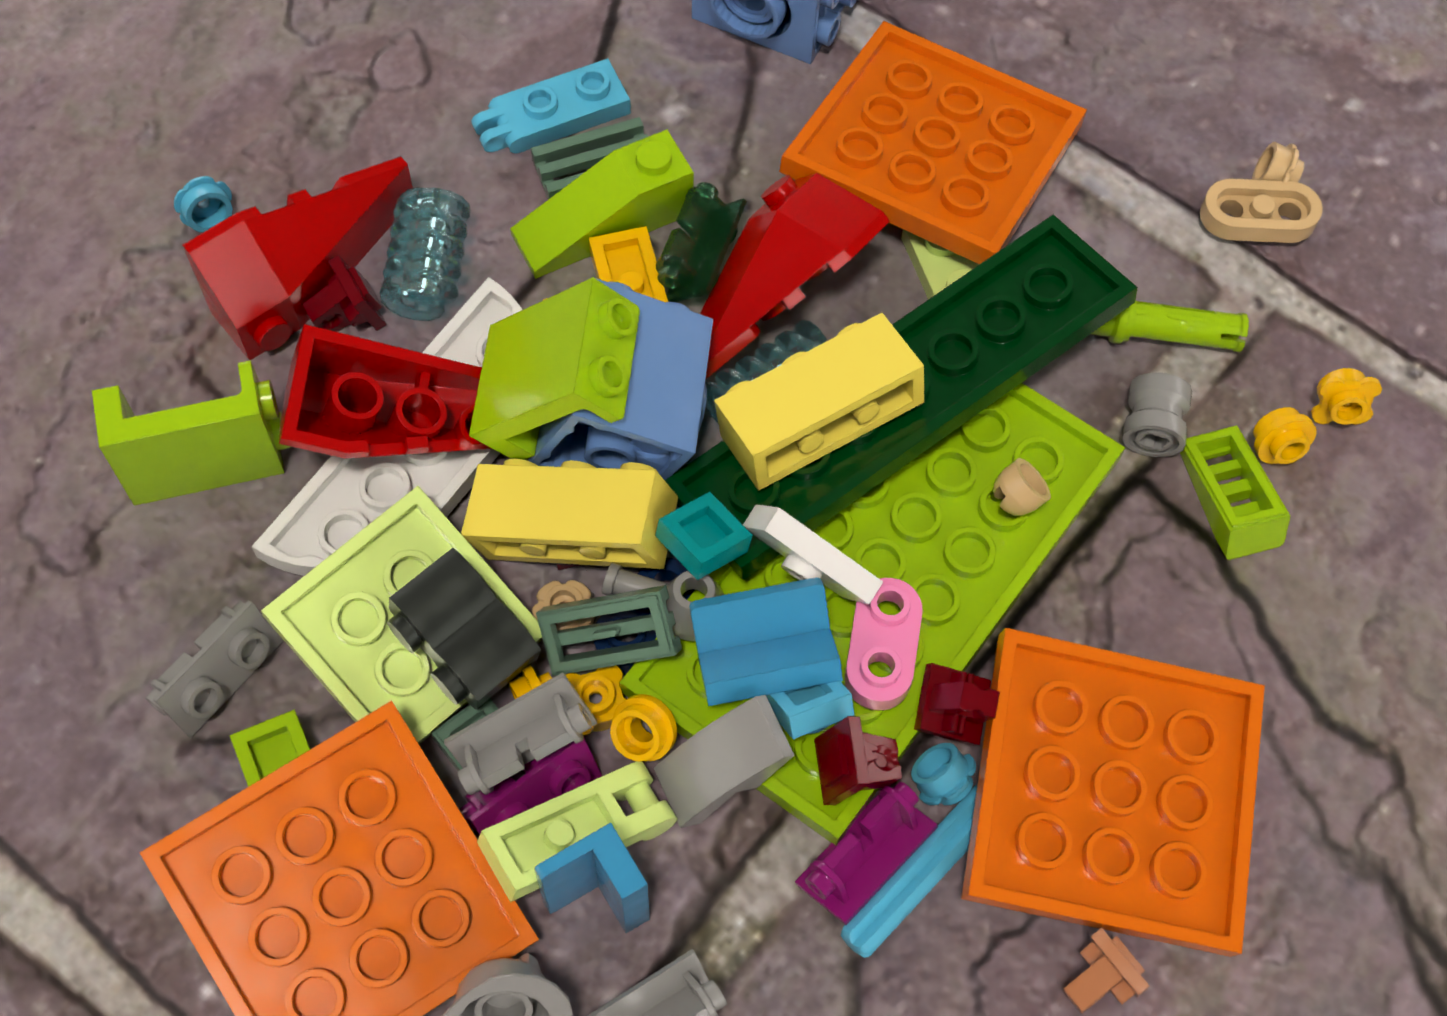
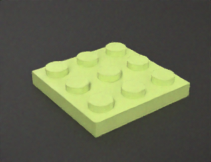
M416 486L261 610L262 616L354 722H357L392 700L418 744L422 743L431 735V732L444 724L468 702L463 699L459 704H454L441 691L431 676V673L438 668L434 661L421 648L414 653L409 652L396 638L387 624V621L394 616L389 610V597L446 552L454 548L476 570L496 598L520 621L538 644L543 639L536 618L419 486Z

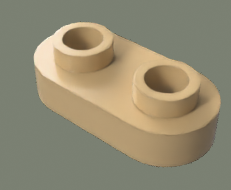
M1223 179L1214 183L1207 191L1200 208V218L1204 227L1210 233L1225 240L1297 243L1307 239L1313 233L1322 216L1323 206L1316 192L1302 183L1293 181L1282 183L1283 181ZM1280 216H1286L1291 220L1282 219Z

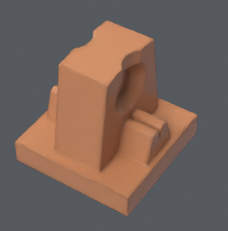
M1100 928L1091 936V943L1080 952L1090 967L1063 988V991L1082 1014L1110 991L1121 1004H1124L1134 995L1138 998L1150 986L1141 976L1145 973V969L1117 936L1111 939Z

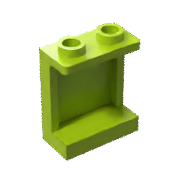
M592 277L491 324L469 436L511 459L525 460L535 456L541 425L581 409L589 410L610 423L623 419L639 322V307Z
M251 360L238 363L242 388L238 395L138 416L134 415L119 385L92 390L99 448L134 506L285 473L281 450L291 448V446L279 444L281 411H278L271 380L260 382Z

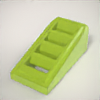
M1238 426L1186 438V445L1180 454L1214 537L1226 559L1232 560L1283 545L1291 515ZM1229 454L1233 458V460L1210 466L1206 462V460ZM1239 476L1241 477L1240 480L1232 481L1229 483L1219 485L1218 483L1220 481L1228 480L1231 478ZM1250 499L1251 501L1249 503L1233 507L1230 505L1231 503Z

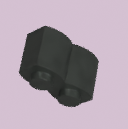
M454 548L446 552L389 597V610L394 615L387 621L390 630L409 652L414 653L421 648L434 661L438 668L431 673V676L441 691L456 705L465 699L475 710L478 709L519 675L523 669L536 661L540 654V647L525 627L496 598L476 570Z

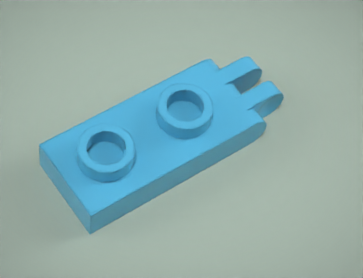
M607 58L497 96L490 101L489 109L477 113L472 118L471 123L475 132L481 135L480 142L486 152H495L508 147L512 153H521L532 147L546 144L631 114V105L627 92Z

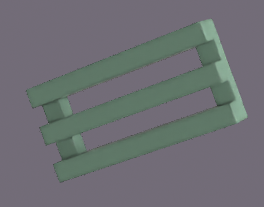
M640 117L532 147V161L547 199H550L583 173L556 181L553 178L580 170H585L586 172L612 151L648 137L647 134H644V127Z
M662 585L543 607L536 612L552 676L677 655L682 646L679 636L674 637L672 626L676 622L673 610L668 611L666 600L669 599L667 586ZM649 607L651 613L644 616L558 631L555 624ZM655 630L657 640L564 655L561 647Z

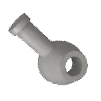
M610 564L604 579L602 594L612 595L666 585L669 599L666 600L668 611L673 610L676 622L672 626L674 636H679L683 640L695 641L689 608L691 601L686 600L682 594L687 590L696 589L705 595L703 599L724 595L719 584L709 575L697 580L689 571H686L668 584L623 570L622 565Z

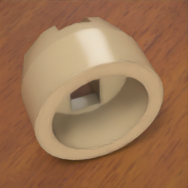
M1018 458L1007 466L995 479L994 497L1003 499L1000 507L1013 516L1033 512L1051 498L1049 487L1034 466L1022 458Z

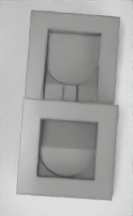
M761 695L755 696L697 732L658 763L654 770L670 807L678 818V825L680 828L701 824L736 792L758 788L795 755L767 696Z

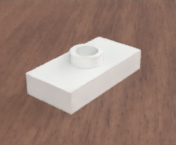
M755 505L743 524L751 534L786 558L781 567L799 581L816 577L820 578L825 586L842 598L865 604L871 603L883 583L882 580L779 507Z

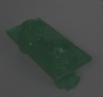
M700 182L696 187L688 190L676 222L690 237L681 228L672 230L656 263V270L659 273L657 276L658 281L663 286L669 288L667 293L668 302L677 303L694 297H702L710 293L716 285L724 256L738 233L737 225L747 203L744 198L725 204L718 197V189L707 182Z

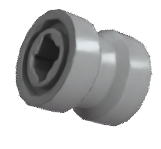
M1147 373L1133 379L1128 395V404L1133 411L1131 415L1127 416L1124 423L1122 437L1124 445L1138 454L1150 457H1168L1183 451L1186 445L1188 428L1186 422L1182 419L1191 407V385L1184 379L1167 373Z

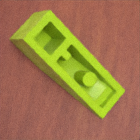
M668 129L612 151L510 228L511 236L533 276L537 279L590 257V237L647 226L648 232H651L692 215L694 206V172Z

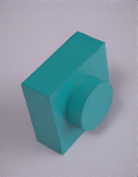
M711 492L660 518L655 534L660 542L697 580L747 553L753 536Z

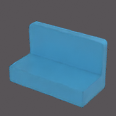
M810 578L710 597L690 603L689 608L708 706L843 681L840 656L830 629L825 588L820 578Z
M611 822L539 863L534 868L543 903L550 914L599 887L625 933L650 920L648 884Z

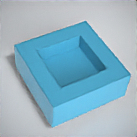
M841 681L766 695L779 724L792 739L820 732L847 716H855L852 693Z

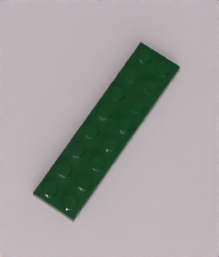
M1052 214L892 324L924 365V403L759 491L724 440L665 481L678 496V508L711 492L742 525L755 505L781 508L811 531H814L1135 303L1138 287ZM753 535L748 552L728 564L745 580L779 556L780 553Z

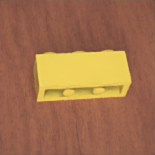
M880 313L863 323H854L845 327L836 337L807 352L803 351L791 355L780 366L751 381L737 383L725 395L715 399L714 403L720 436L759 491L924 403V365L886 316Z
M507 459L503 465L478 464L461 535L488 560L610 566L611 563L622 565V567L664 569L668 549L655 534L659 519L676 510L678 496L655 468L642 463H624L620 466V469L596 468L591 464L574 460L564 461L561 467L538 466L522 459Z

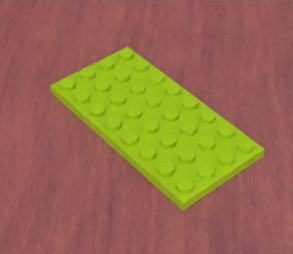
M1023 383L813 531L877 578H895L908 583L915 589L921 599L923 611L915 670L906 698L899 705L887 710H871L853 700L854 715L860 717L862 732L896 739L899 751L898 762L921 732L914 730L926 664L935 663L965 672L1119 462L1126 448ZM1018 458H1022L1034 466L1049 487L1051 498L1033 512L1013 516L1000 507L1003 499L994 497L993 488L995 479L1002 470ZM781 554L745 580L728 563L708 574L719 584L724 595L799 581L781 567L786 559ZM824 585L830 629L841 661L843 677L841 683L846 687L845 669L857 601L844 599ZM695 589L687 600L691 602L700 600L705 595ZM884 601L878 604L879 609L884 614L896 615L901 612L899 606L894 602ZM680 639L682 649L677 655L636 662L619 683L622 693L628 698L637 694H646L662 701L675 718L677 733L688 740L721 716L752 698L708 706L696 642ZM874 662L868 666L871 673L875 676L887 677L892 674L891 668L886 663ZM837 723L829 725L820 732L806 734L796 739H792L781 726L795 756L755 789L837 846L879 788L858 791L837 805H823L814 739Z

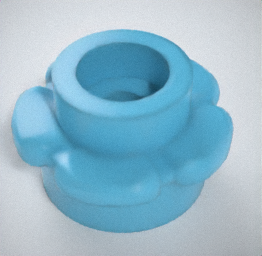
M200 176L190 180L183 189L177 192L174 198V209L177 213H180V220L185 225L203 233L232 216L233 208L230 202L232 200V193L226 183L222 181L215 182L210 176Z
M940 743L926 750L916 760L911 771V777L921 792L919 795L920 800L927 805L934 806L941 803L948 806L964 799L973 786V778L971 776L976 771V762L970 754L963 756L952 743Z

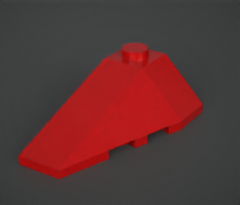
M400 156L340 177L331 191L313 197L306 189L289 194L287 196V206L261 214L256 206L233 214L182 245L210 312L248 360L254 359L265 351L279 348L292 334L299 331L310 318L302 304L327 286V281L335 274L328 262L330 259L339 255L349 267H356L414 201L415 195L408 164Z
M818 173L796 180L787 175L766 189L761 195L765 204L748 219L700 312L701 315L713 319L705 380L758 337L761 331L756 322L759 319L762 321L769 320L786 308L791 310L806 296L799 286L820 275L827 268L835 273L848 263L890 222L885 213Z
M304 324L292 357L281 410L279 444L344 459L492 449L469 436L482 367Z

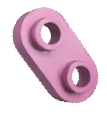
M880 578L883 583L871 603L856 602L845 669V685L852 693L854 701L871 710H887L899 705L909 693L914 676L923 611L922 602L912 586L895 578ZM884 601L894 602L899 606L901 612L896 615L884 614L879 609L878 604ZM874 662H883L891 668L892 674L887 677H878L871 673L868 666Z

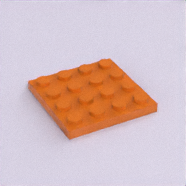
M883 21L783 153L779 172L786 176L790 175L795 180L818 173L882 210L890 220V224L977 264H981L1007 246L1081 128L1087 109Z
M1005 628L998 635L991 689L999 691L1000 695L996 718L986 721L961 899L1229 957L1242 954L1265 685Z
M392 700L139 852L235 1016H424L456 995L459 983L475 966L487 960L512 958L539 940L516 901H509L478 846V839Z

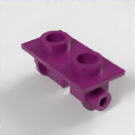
M585 739L578 744L573 741L539 761L533 759L524 764L525 769L521 770L524 775L517 781L509 777L493 786L494 791L487 795L482 793L481 790L473 795H465L468 803L459 810L472 831H477L480 836L481 831L602 777Z
M899 781L893 788L884 786L879 791V794L861 812L836 846L831 843L817 859L810 863L809 867L797 878L795 884L842 923L847 925L938 828V825L914 807L919 798L908 785Z

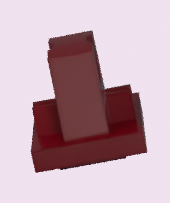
M339 255L330 259L328 262L335 274L327 281V286L302 304L314 326L335 332L350 324L355 327L367 321L376 331L386 326L387 324L379 311L382 306L368 281L354 266L349 267Z
M935 663L926 664L914 730L967 745L978 746L980 745L983 723L996 718L1000 692L990 689L991 680Z
M847 716L814 739L823 805H837L858 791L883 788L902 779L896 739L862 732L860 717Z

